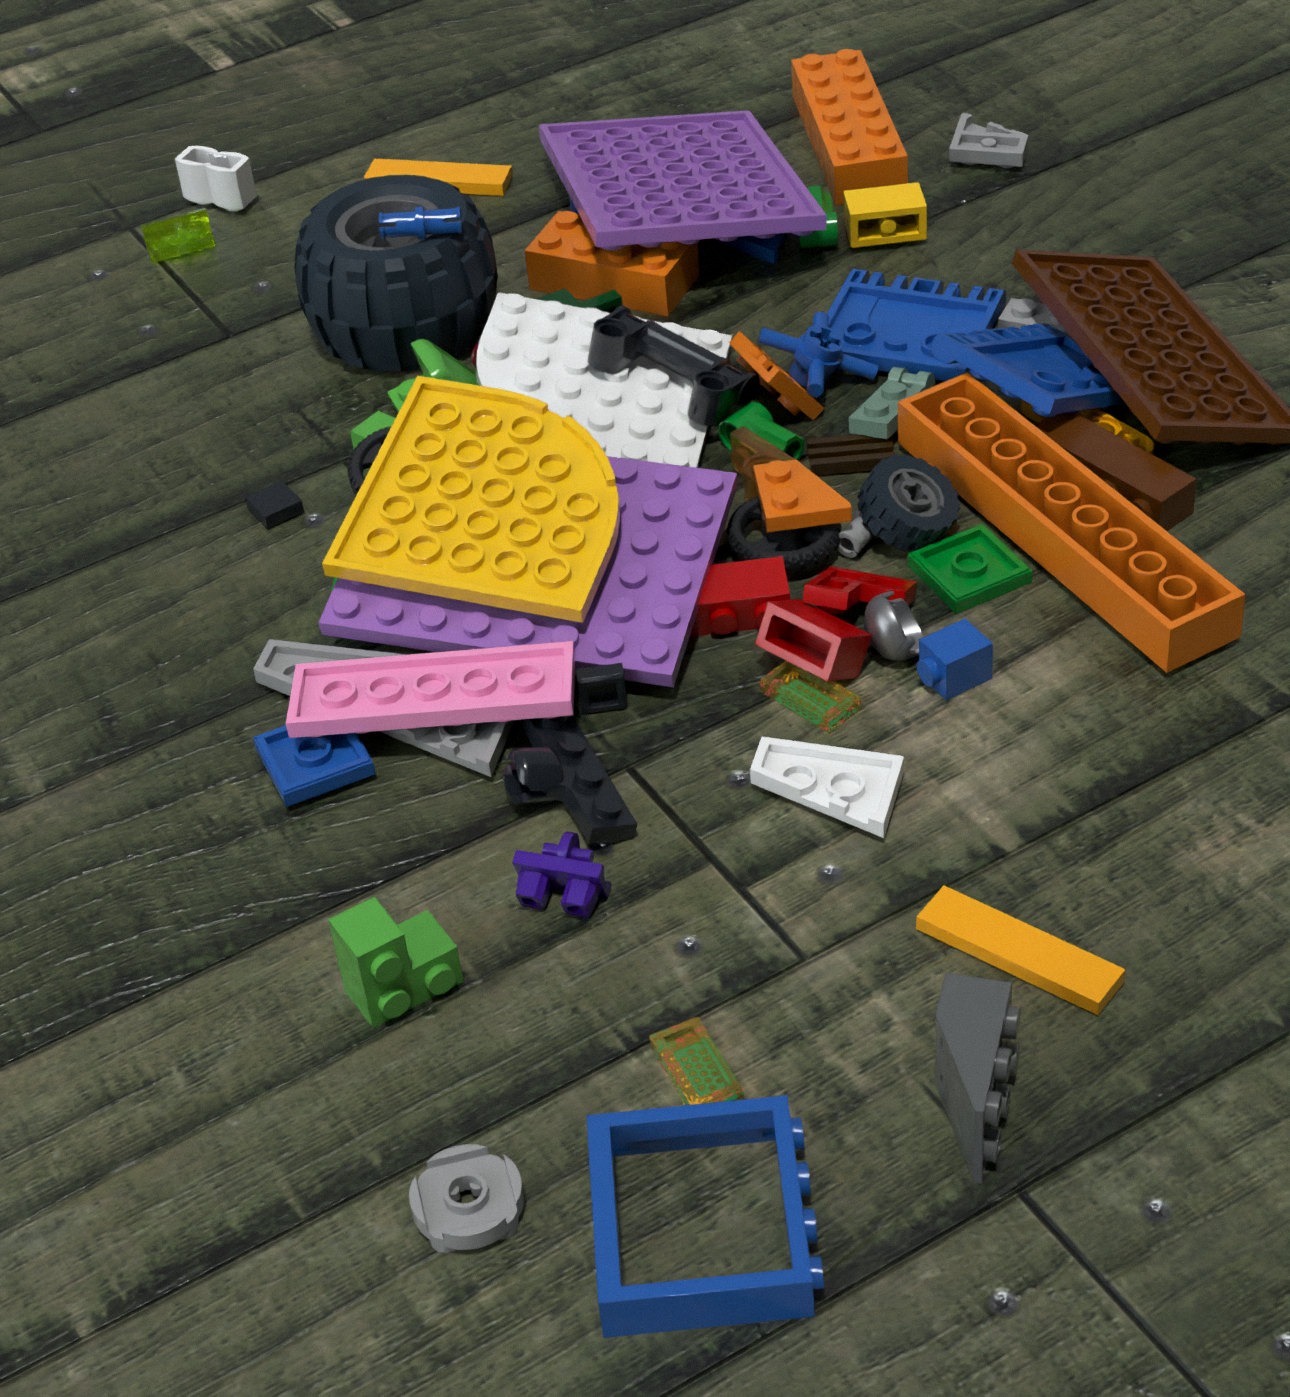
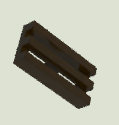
M858 434L807 439L810 471L816 476L872 471L883 458L888 459L890 455H895L892 435L888 439Z

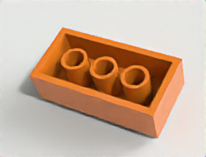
M558 211L524 250L529 290L551 294L565 288L572 296L580 300H587L615 290L622 296L623 306L631 310L667 317L700 276L697 243L682 244L678 241L662 242L657 247H644L639 244L624 245L619 250H605L601 247H596L580 215L572 211Z

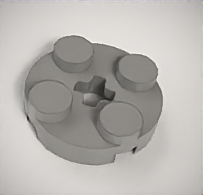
M478 1144L458 1145L436 1153L426 1162L427 1170L420 1175L418 1181L416 1176L414 1177L409 1189V1201L413 1219L418 1230L430 1239V1244L435 1250L442 1253H450L455 1250L481 1248L497 1240L507 1239L516 1233L519 1227L518 1218L524 1206V1192L519 1170L507 1156L504 1155V1160H502L498 1156L489 1154L488 1147ZM464 1190H471L473 1196H479L476 1200L469 1203L456 1202L460 1200V1192Z

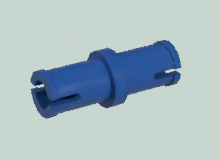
M424 206L415 207V211L379 213V224L396 223L395 227L379 228L381 239L417 236L418 240L427 239V235L463 233V223L461 221L445 223L447 219L462 218L461 207L425 210Z

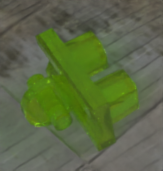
M205 208L140 225L151 263L216 246Z

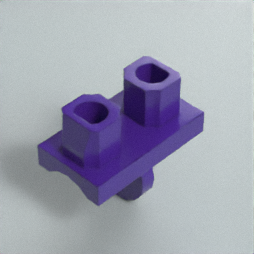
M564 832L559 845L544 843L542 854L516 850L512 861L519 876L516 897L524 907L534 909L545 908L550 889L564 891L561 901L564 912L574 916L589 918L598 897L608 899L612 884L610 881H605L603 864L593 863L594 851L580 848L579 835L574 832Z

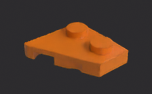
M776 460L766 464L753 465L754 482L767 533L852 521L851 503L799 461Z

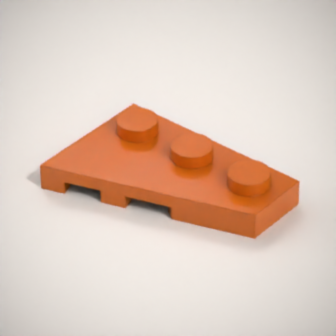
M739 331L729 342L740 354L736 361L749 373L753 372L756 374L758 372L760 384L775 396L777 392L781 393L777 400L796 416L801 410L814 421L825 409L742 332Z

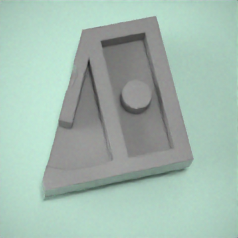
M961 113L949 147V162H960L969 166L990 164L1001 168L1022 167L1028 150V135L1016 130L1006 129L1002 125L991 121L987 124V128L973 124L971 114Z

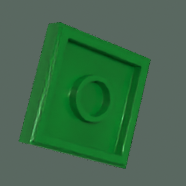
M983 523L907 554L908 567L955 614L1032 583L1033 570Z

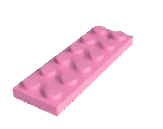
M573 641L296 664L286 719L289 738L320 737L334 734H363L372 731L412 730L421 727L460 726L471 723L508 722L521 719L571 716L574 709Z

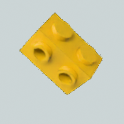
M919 182L843 191L844 224L851 248L927 239V205Z

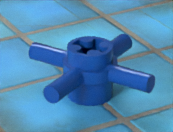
M825 312L815 313L812 326L808 327L806 333L801 335L799 339L762 327L758 343L794 354V359L789 368L790 375L800 385L807 387V393L812 397L822 395L830 375L836 372L837 369L870 380H874L878 371L877 364L842 353L845 345L844 339L834 329L828 327L829 316Z

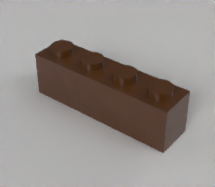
M1075 412L1060 413L1056 417H1046L1034 425L1166 531H1169L1194 514L1197 479Z

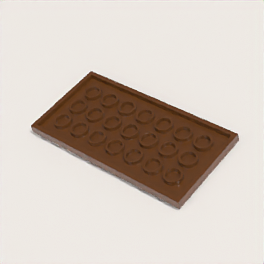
M1016 249L1012 265L1023 277V280L1038 295L1040 301L1056 317L1058 323L1074 339L1075 344L1088 356L1093 366L1106 378L1112 389L1124 400L1130 411L1146 427L1152 438L1163 443L1194 441L1200 444L1231 442L1244 445L1247 442L1268 443L1275 446L1290 443V408L1154 257Z

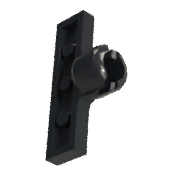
M571 715L558 716L556 718L521 719L520 725L533 747L515 748L506 755L507 760L513 761V763H508L507 767L503 770L504 788L510 801L521 806L550 804L554 800L562 801L569 808L588 843L634 839L637 822L574 717Z

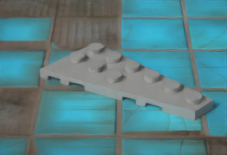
M269 639L253 670L257 683L290 696L296 664L406 654ZM515 720L378 732L492 777Z

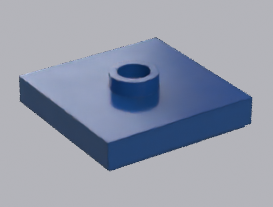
M285 725L253 737L255 749L286 807L376 774L374 763L357 733L289 738Z

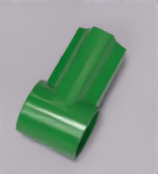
M821 186L807 187L827 215L826 230H816L810 235L799 236L800 248L838 246L836 211L833 212L830 193L825 192Z
M757 402L749 403L719 424L718 432L722 443L729 451L737 455L750 450L770 462L776 460L799 461L801 454L805 451L804 438L774 423L770 412Z

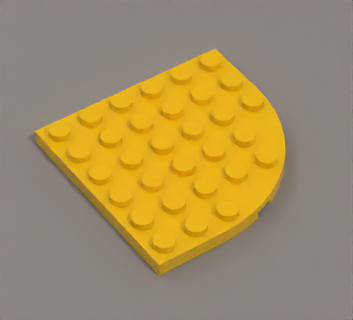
M417 376L322 562L325 576L583 623L609 563L618 536L620 503L615 475L608 457L594 437L569 415L563 418L548 410L547 403L512 391Z

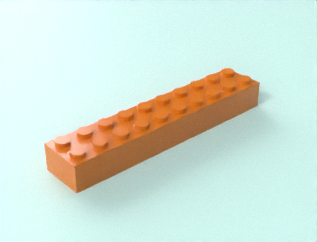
M968 372L898 401V443L916 459L921 458L927 461L929 465L941 470L940 472L952 482L951 485L956 489L959 496L1166 673L1241 637L1245 593Z

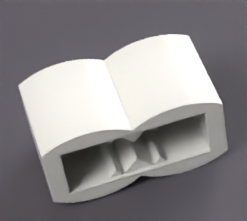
M188 146L175 158L182 194L189 201L196 202L199 205L214 203L221 208L235 212L243 210L257 197L250 160L243 154L218 152L213 148L205 146Z

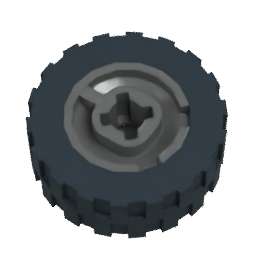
M896 454L890 455L888 459L883 458L874 467L858 492L857 498H859L857 506L858 511H861L863 522L870 527V531L875 536L884 540V543L889 546L893 545L901 551H916L943 540L959 516L957 514L960 510V502L957 499L958 493L952 487V482L948 477H945L937 467L929 465L927 461L921 458L916 459L911 455L904 454V456H898Z

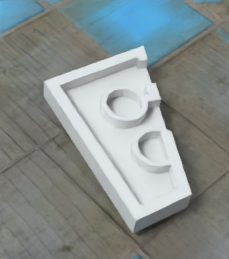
M762 736L750 768L751 783L884 838L904 773V756Z

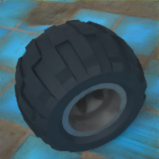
M417 175L373 177L352 183L328 195L310 210L311 214L302 221L296 243L294 265L300 306L315 336L323 343L324 349L333 357L343 359L349 365L368 370L385 372L421 369L410 343L418 339H426L454 357L470 347L471 343L482 335L496 297L498 273L492 237L484 218L470 196L460 193L458 187L441 180ZM424 206L425 210L456 208L460 206L462 218L447 219L445 223L461 221L463 223V233L427 235V239L418 240L417 236L381 239L379 228L395 227L396 223L379 224V213L415 211V207Z

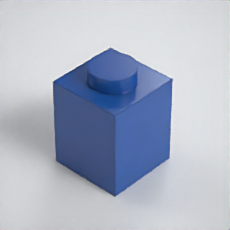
M966 618L919 639L918 674L925 685L932 686L945 700L992 679L993 643Z

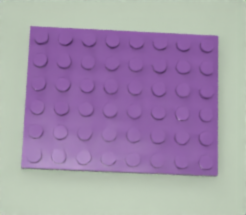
M749 110L539 124V139L596 247H601L605 250H619L624 245L639 244L644 247H657L662 242L678 241L682 244H696L700 239L716 238L720 241H734L738 239V236L750 235L767 239L774 237L776 233L791 232L794 235L806 236L816 230H826V213Z
M607 456L615 475L619 496V530L611 558L583 623L338 578L319 620L321 634L434 652L573 641L575 673L576 669L622 663L625 680L674 687L698 612V603L709 571L713 565L738 487L737 473Z

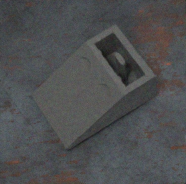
M946 973L936 1010V1088L973 1182L982 1184L987 1161L997 1163L1002 1131L1000 1128L994 1127H998L1000 1118L1006 1119L1008 1113L1011 1085L1004 1083H1007L1009 1075L1015 1076L1017 1071L1020 1043L1010 1042V1039H1017L1021 1007L1011 1005L1012 982Z

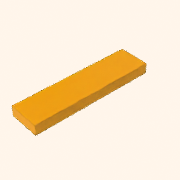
M374 158L364 176V180L387 175L425 176L458 187L460 193L504 196L513 178L512 166Z
M945 885L916 916L917 930L1096 1015L1101 1013L1125 982L1126 969Z

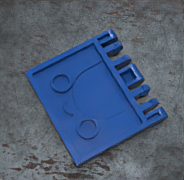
M853 268L827 312L829 316L828 327L834 329L844 339L843 354L877 364L879 371L890 372L892 367L906 368L908 373L917 374L919 371L932 372L935 375V379L945 382L964 373H969L970 369L961 363L945 364L935 358L931 349L933 339L943 334L963 332V334L966 333L968 335L969 332L992 329L996 319L1000 317L1005 308L1007 293L1006 290L989 288L984 297V287L974 286L968 298L960 297L961 290L958 283L950 282L943 294V281L915 277L908 288L907 276L902 275L896 277L891 287H885L884 273L874 272L870 277L868 270Z
M1047 323L1021 326L1020 329L1014 326L969 332L968 335L966 333L963 334V332L936 336L932 341L931 349L935 358L945 364L961 363L970 369L969 373L972 376L981 380L992 381L1001 387L1000 391L1003 394L1012 398L1023 399L1032 405L1034 412L1042 416L1056 417L1060 413H1082L1086 409H1107L1112 405H1127L1119 394L1112 389L1110 383L1101 372L1093 366L1092 361L1083 350L1075 344L1074 339Z

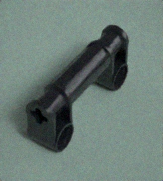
M623 305L604 318L594 322L588 364L600 372L614 373L620 371L638 357L644 356L692 381L693 387L688 406V416L695 423L704 426L719 425L726 418L751 403L758 391L760 384L759 375L753 372L746 374L732 367L730 360L712 353L652 320L645 322L632 315L629 308Z

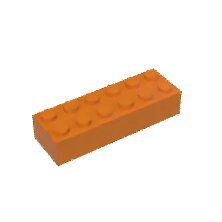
M843 49L834 54H808L799 59H792L793 99L835 206L844 204L843 191L908 184V155L861 50Z

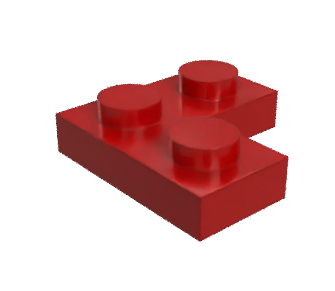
M830 566L804 585L802 603L817 605V608L829 614H842L844 610L847 611L858 601L869 602L879 594L894 591L895 594L887 600L901 598L908 605L915 600L917 581Z

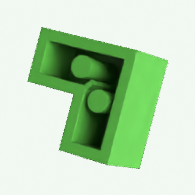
M374 896L328 919L344 990L372 1028L392 1018H396L405 1011L437 995L443 994L464 982L458 947L428 910L397 925Z

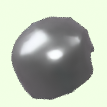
M888 591L873 597L869 601L865 610L864 628L866 632L872 634L870 644L884 658L897 662L904 661L919 655V639L923 638V634L904 599L887 600L895 594L894 591Z

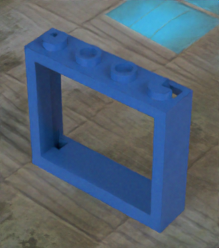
M787 1095L586 1115L597 1293L603 1338L815 1317L813 1289L824 1288L823 1270L820 1256L809 1257L808 1244L817 1243L814 1208L803 1209L801 1197L811 1196L807 1162H796L795 1152L804 1151L803 1127L801 1117L790 1118ZM775 1141L792 1269L623 1286L614 1157Z

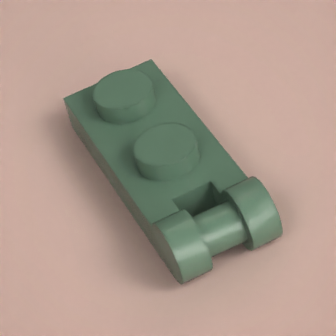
M892 367L888 380L848 418L849 433L888 439L898 429V401L934 387V373L919 371L917 374L908 373L906 368Z

